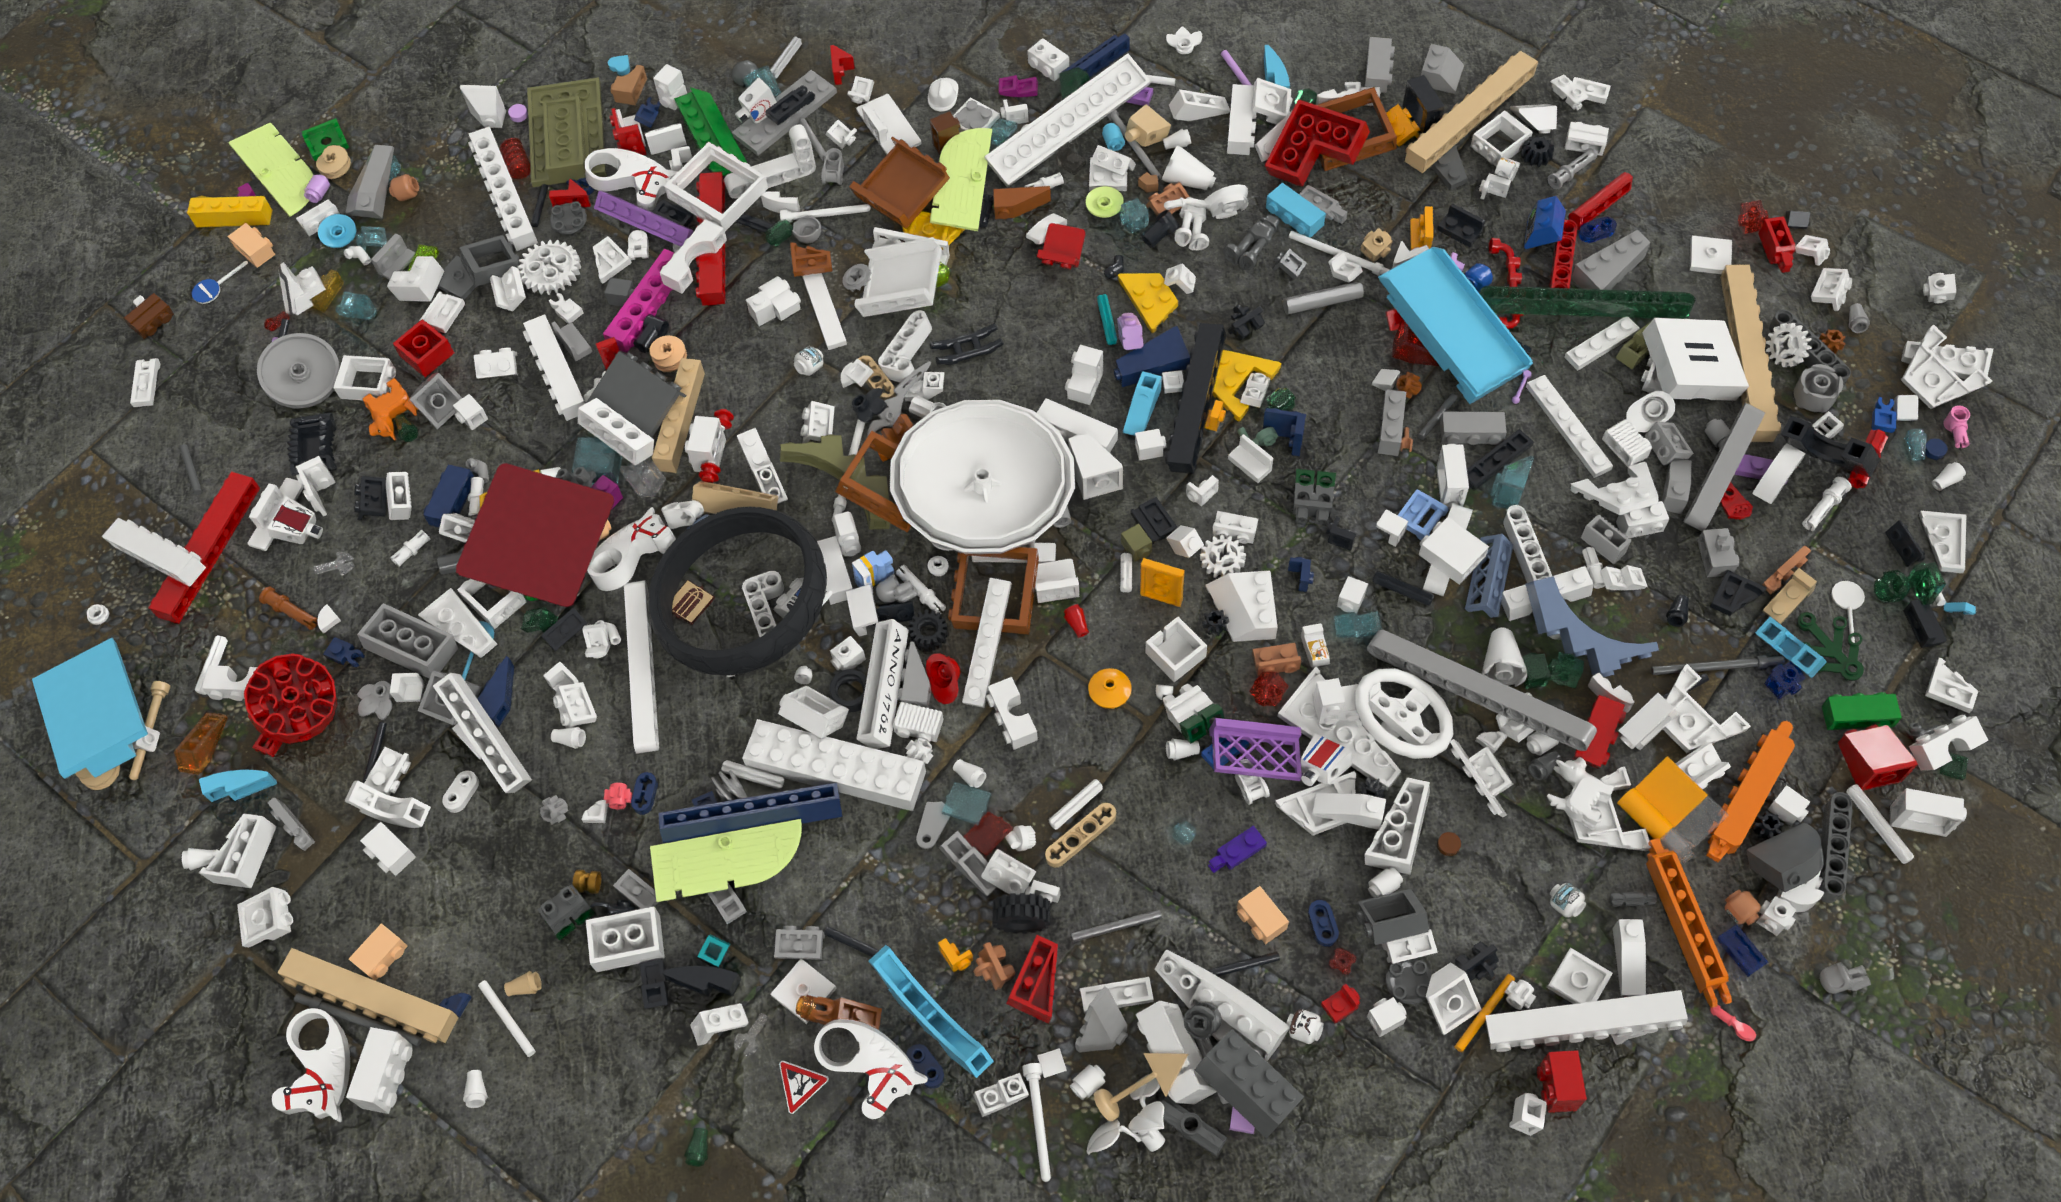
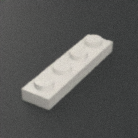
M1625 316L1566 352L1564 358L1578 371L1632 338L1640 328L1628 316Z

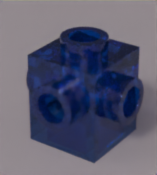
M1790 661L1784 666L1779 664L1772 669L1770 676L1764 684L1780 700L1789 693L1795 695L1803 688L1801 684L1806 677L1801 669Z

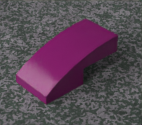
M1017 75L999 78V94L1009 97L1037 96V78L1032 77L1018 80Z

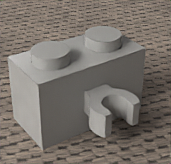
M1729 529L1703 530L1697 541L1707 577L1724 576L1727 570L1734 573L1739 566V556L1735 554L1734 538L1730 536Z

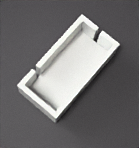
M1158 1001L1136 1014L1139 1021L1137 1022L1138 1028L1147 1038V1047L1150 1053L1189 1054L1168 1093L1175 1103L1196 1104L1217 1092L1194 1070L1203 1058L1194 1038L1184 1027V1016L1178 1004Z

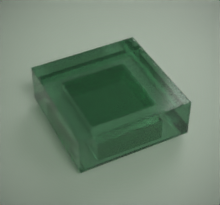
M1949 752L1952 761L1941 766L1940 774L1963 781L1966 778L1969 758Z

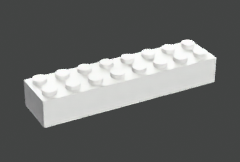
M758 719L742 758L745 766L781 776L785 779L813 786L837 783L840 793L910 811L914 809L926 774L924 761L826 736L820 738L810 732Z

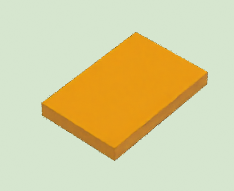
M1143 558L1141 563L1140 595L1180 607L1183 601L1185 570Z

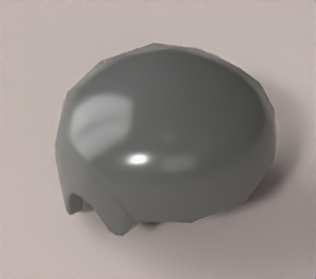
M749 60L736 63L731 72L733 81L741 87L744 84L751 85L757 78H761L757 65Z

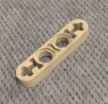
M1110 803L1100 804L1049 846L1045 853L1047 864L1054 868L1062 866L1113 824L1116 819L1115 807ZM1102 811L1106 813L1110 811V817L1104 816L1100 820L1101 825H1099L1098 820L1102 817ZM1087 823H1092L1096 829L1092 833H1086L1083 830V826ZM1070 837H1075L1079 840V844L1075 847H1069L1066 841ZM1060 845H1062L1064 850L1059 854L1060 859H1051V853L1058 854L1061 851Z

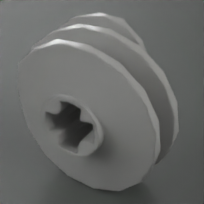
M731 770L729 771L731 779H728L721 771L718 772L724 784H721L714 776L711 777L716 791L724 801L747 798L743 786Z

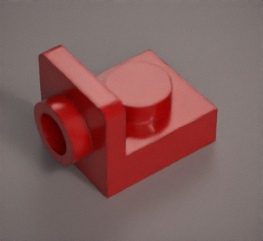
M1344 984L1341 990L1324 1000L1321 1006L1334 1024L1358 1009L1360 997L1354 988H1349L1347 984Z

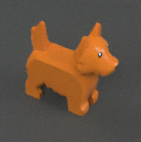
M393 378L386 383L388 387H391L390 393L382 394L378 398L368 394L362 400L374 421L369 425L370 435L390 436L395 441L396 437L392 420L407 410L416 416L418 409L409 400V395L400 383Z

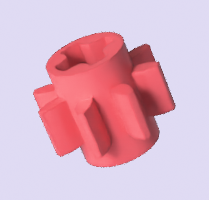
M612 783L609 790H604V800L612 809H624L626 803H631L632 792H630V789H627V785L624 783Z

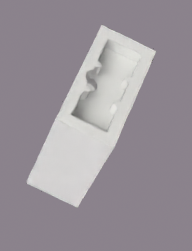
M1503 111L1473 134L1471 147L1497 167L1501 158L1511 159L1522 150L1523 143L1532 136L1533 132L1508 112ZM1499 130L1515 141L1502 152L1486 141Z
M344 355L333 388L340 399L362 400L368 394L378 398L382 394L391 392V387H388L386 383L395 378L396 368L389 358ZM356 372L382 373L378 387H352Z
M1456 444L1442 445L1436 466L1440 501L1448 509H1451L1452 504L1463 507L1469 489L1463 445Z
M472 579L465 581L457 589L461 597L494 629L526 603L522 594L510 591L508 595L487 611L472 597L486 583Z
M804 686L782 697L778 714L816 736L823 738L843 727L849 709L837 704L834 700L814 689Z
M1657 693L1618 730L1622 734L1620 739L1631 749L1636 747L1641 750L1679 712Z
M1906 788L1890 805V826L1947 837L1966 818L1967 810L1964 808V799Z

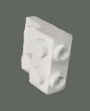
M1257 78L1254 82L1252 111L1266 115L1267 122L1277 125L1290 113V106L1293 100L1291 98V89Z
M271 887L237 905L242 946L249 948L265 939L275 940L291 932L290 925L293 923V917L288 912L287 905L291 899L286 890Z

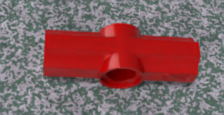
M1879 429L1871 430L1865 442L1872 444L1880 458L1888 436ZM1851 471L1848 481L1852 487L1857 489L1865 488L1869 477Z

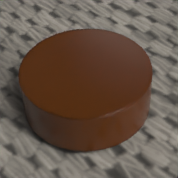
M1443 833L1437 842L1438 850L1445 856H1454L1460 850L1461 840L1455 833Z

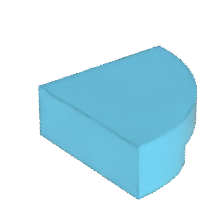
M1967 602L1946 603L1944 610L1949 613L1963 612L1966 615H1974L1976 606Z

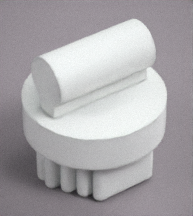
M1015 826L1013 831L1006 830L1004 832V837L1011 848L1017 851L1030 849L1036 843L1035 831L1031 826Z

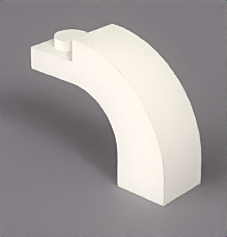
M1786 443L1752 494L1772 504L1793 471L1805 457V453Z
M360 781L353 782L345 799V802L359 808V812L386 823L409 828L422 827L431 808L413 797H392Z

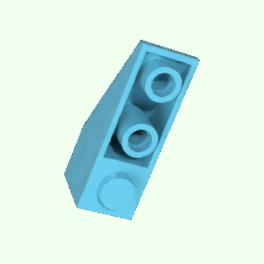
M1142 371L1123 433L1135 436V433L1145 431L1161 392L1162 376Z

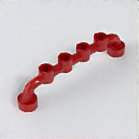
M1491 238L1489 241V253L1498 254L1499 250L1507 255L1508 297L1511 300L1510 315L1512 320L1507 321L1506 317L1498 318L1507 329H1513L1519 324L1520 316H1524L1525 305L1519 304V300L1523 298V289L1517 288V284L1520 285L1522 281V273L1516 272V269L1520 267L1521 260L1520 257H1515L1514 251L1509 245L1500 242V238Z

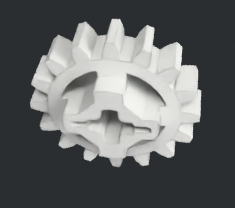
M1795 323L1780 324V326L1773 328V333L1768 334L1771 340L1766 341V344L1770 345L1766 352L1772 353L1769 357L1770 359L1776 358V365L1782 363V367L1797 366V363H1803V358L1809 356L1806 350L1812 349L1811 346L1807 345L1811 338H1806L1808 331H1801L1802 325L1795 327ZM1784 332H1790L1784 336L1782 335ZM1793 354L1795 355L1793 358H1787Z
M1221 535L1218 540L1213 536L1212 542L1207 540L1205 546L1201 548V567H1207V574L1213 572L1214 578L1218 575L1222 577L1228 573H1240V567L1244 568V560L1246 559V553H1243L1244 546H1239V540L1232 542V536L1224 539V535Z

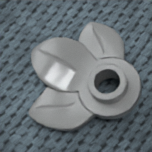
M379 681L375 685L367 684L359 690L357 696L362 699L358 706L359 716L364 717L375 712L381 721L387 718L392 709L390 683Z

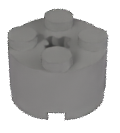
M1816 364L1807 370L1805 369L1794 388L1796 405L1799 408L1812 412H1827L1842 391L1843 379L1834 373L1836 370L1827 365Z

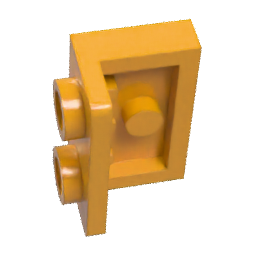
M1397 104L1386 112L1397 136V145L1399 147L1413 136L1417 139L1419 138L1418 131H1420V128L1415 121H1410L1409 118L1412 116L1406 107L1402 109Z

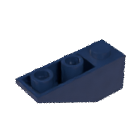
M507 656L498 664L496 672L486 682L481 695L477 697L481 706L498 728L511 708L514 665Z

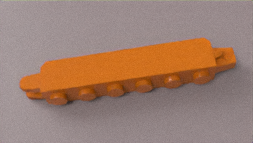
M1790 721L1781 722L1776 730L1771 729L1767 736L1763 734L1757 743V746L1760 747L1758 752H1752L1747 761L1750 764L1748 770L1744 768L1737 779L1741 783L1738 787L1734 786L1728 795L1731 801L1728 805L1723 804L1718 813L1721 817L1719 822L1714 821L1708 831L1711 836L1708 840L1710 845L1706 854L1707 857L1719 863L1726 853H1735L1738 846L1742 844L1795 747L1793 740L1789 738L1793 730V725Z
M1659 838L1652 839L1648 843L1652 848H1649L1650 853L1647 855L1648 861L1646 866L1700 993H1704L1711 1008L1718 1005L1713 991L1716 989L1724 1004H1729L1732 1002V998L1726 985L1729 981L1728 973L1678 856L1673 850H1664Z

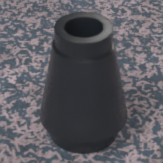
M1676 596L1666 614L1670 625L1681 627L1688 621L1689 598L1687 596Z

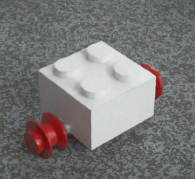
M727 409L715 411V418L695 416L694 423L690 424V438L685 443V452L688 453L689 463L692 464L694 472H699L698 475L703 482L713 483L719 480L717 474L721 472L720 463L726 443L723 431L732 427L731 421L734 419L733 414Z

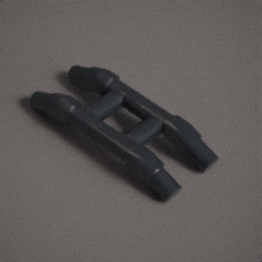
M993 323L976 332L950 340L931 341L930 349L947 350L953 347L955 352L953 355L936 357V364L953 365L963 360L996 351L997 348L1004 345L1002 338L983 345V347L979 340L998 330L997 325ZM971 341L974 349L963 352L960 344Z

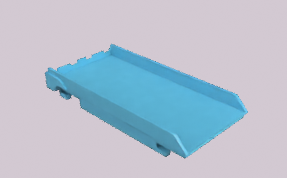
M1432 247L1378 276L1380 282L1390 293L1387 295V299L1444 371L1449 369L1459 382L1456 387L1469 404L1519 376L1533 364L1529 355L1444 249Z

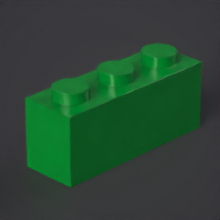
M1879 692L1874 695L1857 693L1852 696L1835 694L1829 696L1822 705L1827 730L1866 729L1872 725L1895 727L1902 719L1896 694H1886L1885 692Z

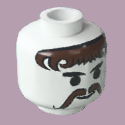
M1304 1009L1297 1010L1294 1015L1290 1014L1286 1023L1290 1026V1037L1306 1044H1311L1314 1040L1318 1041L1324 1026L1317 1014Z

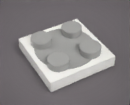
M970 97L953 117L958 118L961 126L959 131L962 132L974 128H991L1000 118V113Z

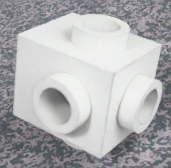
M1936 273L1928 276L1927 283L1923 284V294L1928 296V302L1944 303L1947 300H1954L1956 295L1955 274L1944 275V273Z
M1775 896L1771 902L1766 900L1759 911L1761 916L1756 923L1778 936L1783 929L1788 931L1796 920L1792 916L1797 909L1792 907L1787 900Z

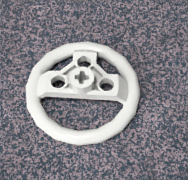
M1376 669L1362 677L1355 690V709L1363 726L1377 742L1396 754L1412 759L1433 758L1447 749L1453 737V720L1445 701L1431 685L1414 674L1398 669ZM1380 682H1395L1408 686L1412 690L1404 699L1393 698L1381 690ZM1429 704L1433 707L1439 720L1440 733L1432 734L1423 726L1420 714ZM1373 713L1383 720L1381 725L1374 718ZM1399 736H1401V737H1402L1403 739H1405L1407 742L1401 741V740H1399V739H1397V738H1398Z

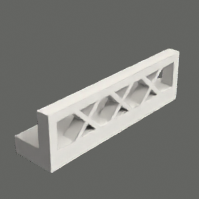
M875 227L873 230L875 242L872 248L904 243L898 239L908 242L928 237ZM935 239L939 246L943 248L938 270L944 271L950 256L948 241Z

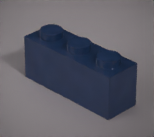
M448 464L446 470L442 472L440 482L437 488L433 490L432 498L424 509L423 516L430 526L440 528L443 514L461 513L471 491V478L474 477L470 469Z

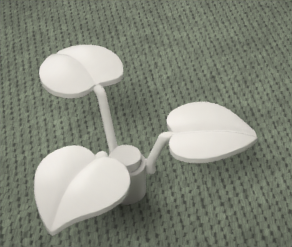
M1156 1078L1130 1093L1133 1100L1140 1099L1143 1109L1130 1121L1128 1128L1120 1126L1118 1120L1108 1121L1101 1125L1089 1140L1087 1147L1088 1155L1113 1145L1118 1139L1120 1132L1129 1134L1137 1142L1142 1141L1151 1152L1158 1150L1164 1144L1165 1138L1158 1131L1159 1129H1164V1105L1159 1101L1150 1103L1147 1106L1145 1103L1146 1097L1154 1095L1160 1088Z

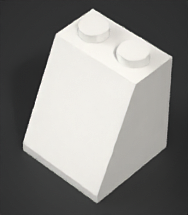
M1089 433L1077 434L1068 438L1069 450L1074 457V475L1084 500L1123 489L1122 464Z

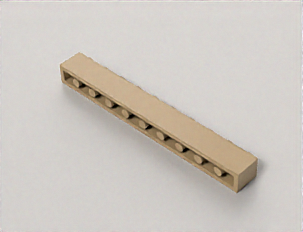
M1519 51L1515 56L1512 55L1506 64L1499 66L1497 71L1493 75L1490 74L1483 84H1479L1471 94H1467L1463 101L1459 104L1457 103L1448 114L1445 113L1439 122L1432 124L1430 129L1426 133H1422L1416 142L1410 143L1405 151L1407 153L1405 162L1421 173H1424L1531 79L1535 74L1538 61L1522 51Z
M1725 265L1720 278L1729 331L1749 385L1741 395L1742 407L1745 403H1748L1765 412L1751 442H1774L1776 436L1781 432V423L1777 420L1778 406L1774 403L1775 389L1771 386L1772 372L1768 369L1769 356L1765 353L1766 339L1762 336L1763 323L1759 319L1760 306L1756 303L1757 290L1753 286L1754 273H1751L1750 265Z

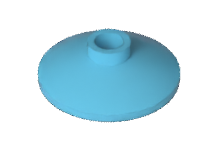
M334 214L325 218L318 228L320 241L331 248L346 246L356 235L354 221L343 214Z

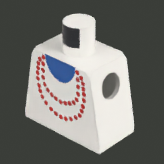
M757 78L738 98L742 108L735 113V116L741 123L748 117L754 123H759L767 118L765 111L777 103L771 89L760 78Z

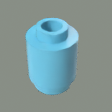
M1109 123L1103 127L1102 136L1108 149L1112 151L1120 150L1125 145V139L1119 126Z

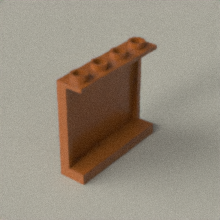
M892 136L891 140L895 144L892 150L861 185L853 181L849 188L858 199L907 229L950 177L946 172L947 168L942 163H935L929 155H922L916 147L911 148L904 140H897Z

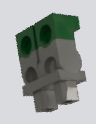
M1296 469L1293 514H1295L1296 523H1307V517L1314 516L1316 517L1315 524L1325 526L1331 515L1336 473L1317 471L1315 491H1313L1315 471ZM1306 475L1310 478H1302L1301 476ZM1326 477V478H1329L1330 480H1321V479Z
M572 884L563 888L559 894L551 900H547L537 909L559 941L576 929L569 919L570 917L580 926L596 914Z

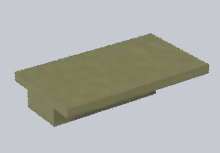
M599 77L527 88L532 186L539 187L542 184L552 185L566 183L569 179L577 181L578 179L586 178V158L594 151L605 149L601 82ZM606 164L596 165L591 169V172L596 176L606 177Z

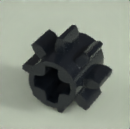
M1213 608L1209 614H1204L1207 621L1202 622L1203 628H1208V635L1214 633L1220 636L1223 630L1227 631L1225 624L1229 623V618L1224 617L1223 610L1219 612Z
M1368 777L1366 784L1360 783L1359 789L1362 791L1359 794L1385 798L1383 792L1386 786L1381 785L1379 778L1371 780Z
M1766 811L1763 817L1761 815L1756 816L1755 822L1757 823L1753 825L1752 829L1756 830L1758 838L1762 837L1768 840L1773 836L1781 834L1779 829L1783 827L1784 823L1779 821L1778 814L1773 815Z

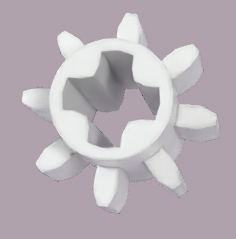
M925 739L911 740L906 746L908 750L906 754L909 758L921 760L928 764L933 757L931 754L933 751L931 750L932 745Z
M1512 980L1505 990V993L1508 995L1506 1000L1516 1009L1521 1010L1523 1006L1528 1009L1536 998L1532 994L1534 988L1524 980H1519L1517 983Z

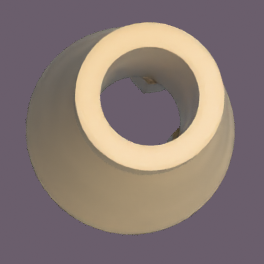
M531 971L504 985L507 996L536 994L542 987L539 974L537 972L532 973Z

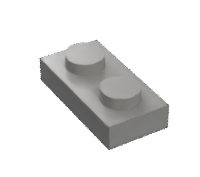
M630 869L613 885L618 892L639 909L655 907L659 903L656 901L655 890Z

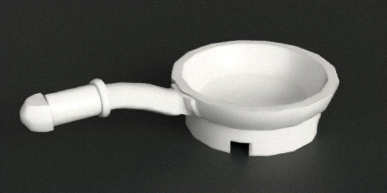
M1231 185L1213 192L1205 200L1183 199L1181 197L1177 200L1165 202L1164 208L1170 210L1172 208L1184 207L1185 205L1206 207L1211 211L1212 217L1216 216V219L1228 218L1236 215V210L1241 208V211L1246 209L1248 206V188L1245 185Z

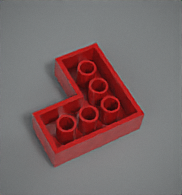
M1298 99L1265 167L1269 175L1303 187L1319 154L1354 165L1370 130L1366 121Z

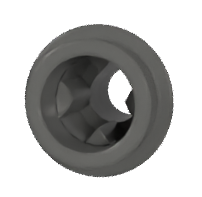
M1552 751L1532 760L1531 765L1528 767L1529 772L1536 780L1546 779L1554 770V766H1558L1556 760L1562 761V758L1558 752Z

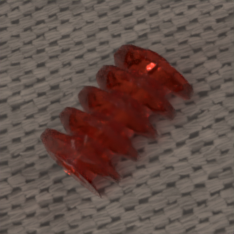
M513 137L503 141L500 145V152L510 176L514 179H523L529 176L531 165L521 140Z

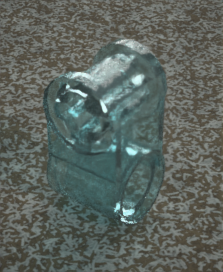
M343 292V299L335 309L341 316L365 320L372 319L377 314V309L368 295Z

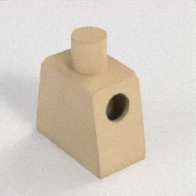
M1146 104L1129 118L1125 138L1128 142L1135 140L1141 146L1146 147L1167 138L1171 124Z

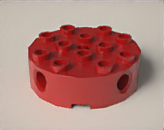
M298 654L275 656L260 664L249 678L244 691L248 718L256 730L270 740L288 744L307 741L322 733L333 720L337 707L334 680L326 667L317 661L315 662Z

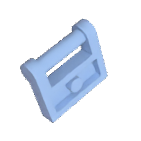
M1417 489L1398 516L1408 521L1406 530L1422 540L1426 535L1430 536V532L1436 523L1448 512V507ZM1429 509H1434L1435 512L1423 528L1420 527L1418 524Z

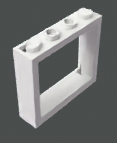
M708 142L664 185L668 199L702 220L706 219L723 227L724 231H726L768 189L766 177L761 171H756L748 163L741 162L733 154H728L721 147H716ZM712 161L752 184L723 214L683 190Z

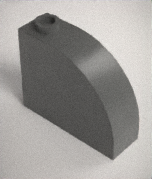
M1805 822L1747 849L1750 869L1783 892H1787L1810 881L1821 871L1824 865L1820 835Z

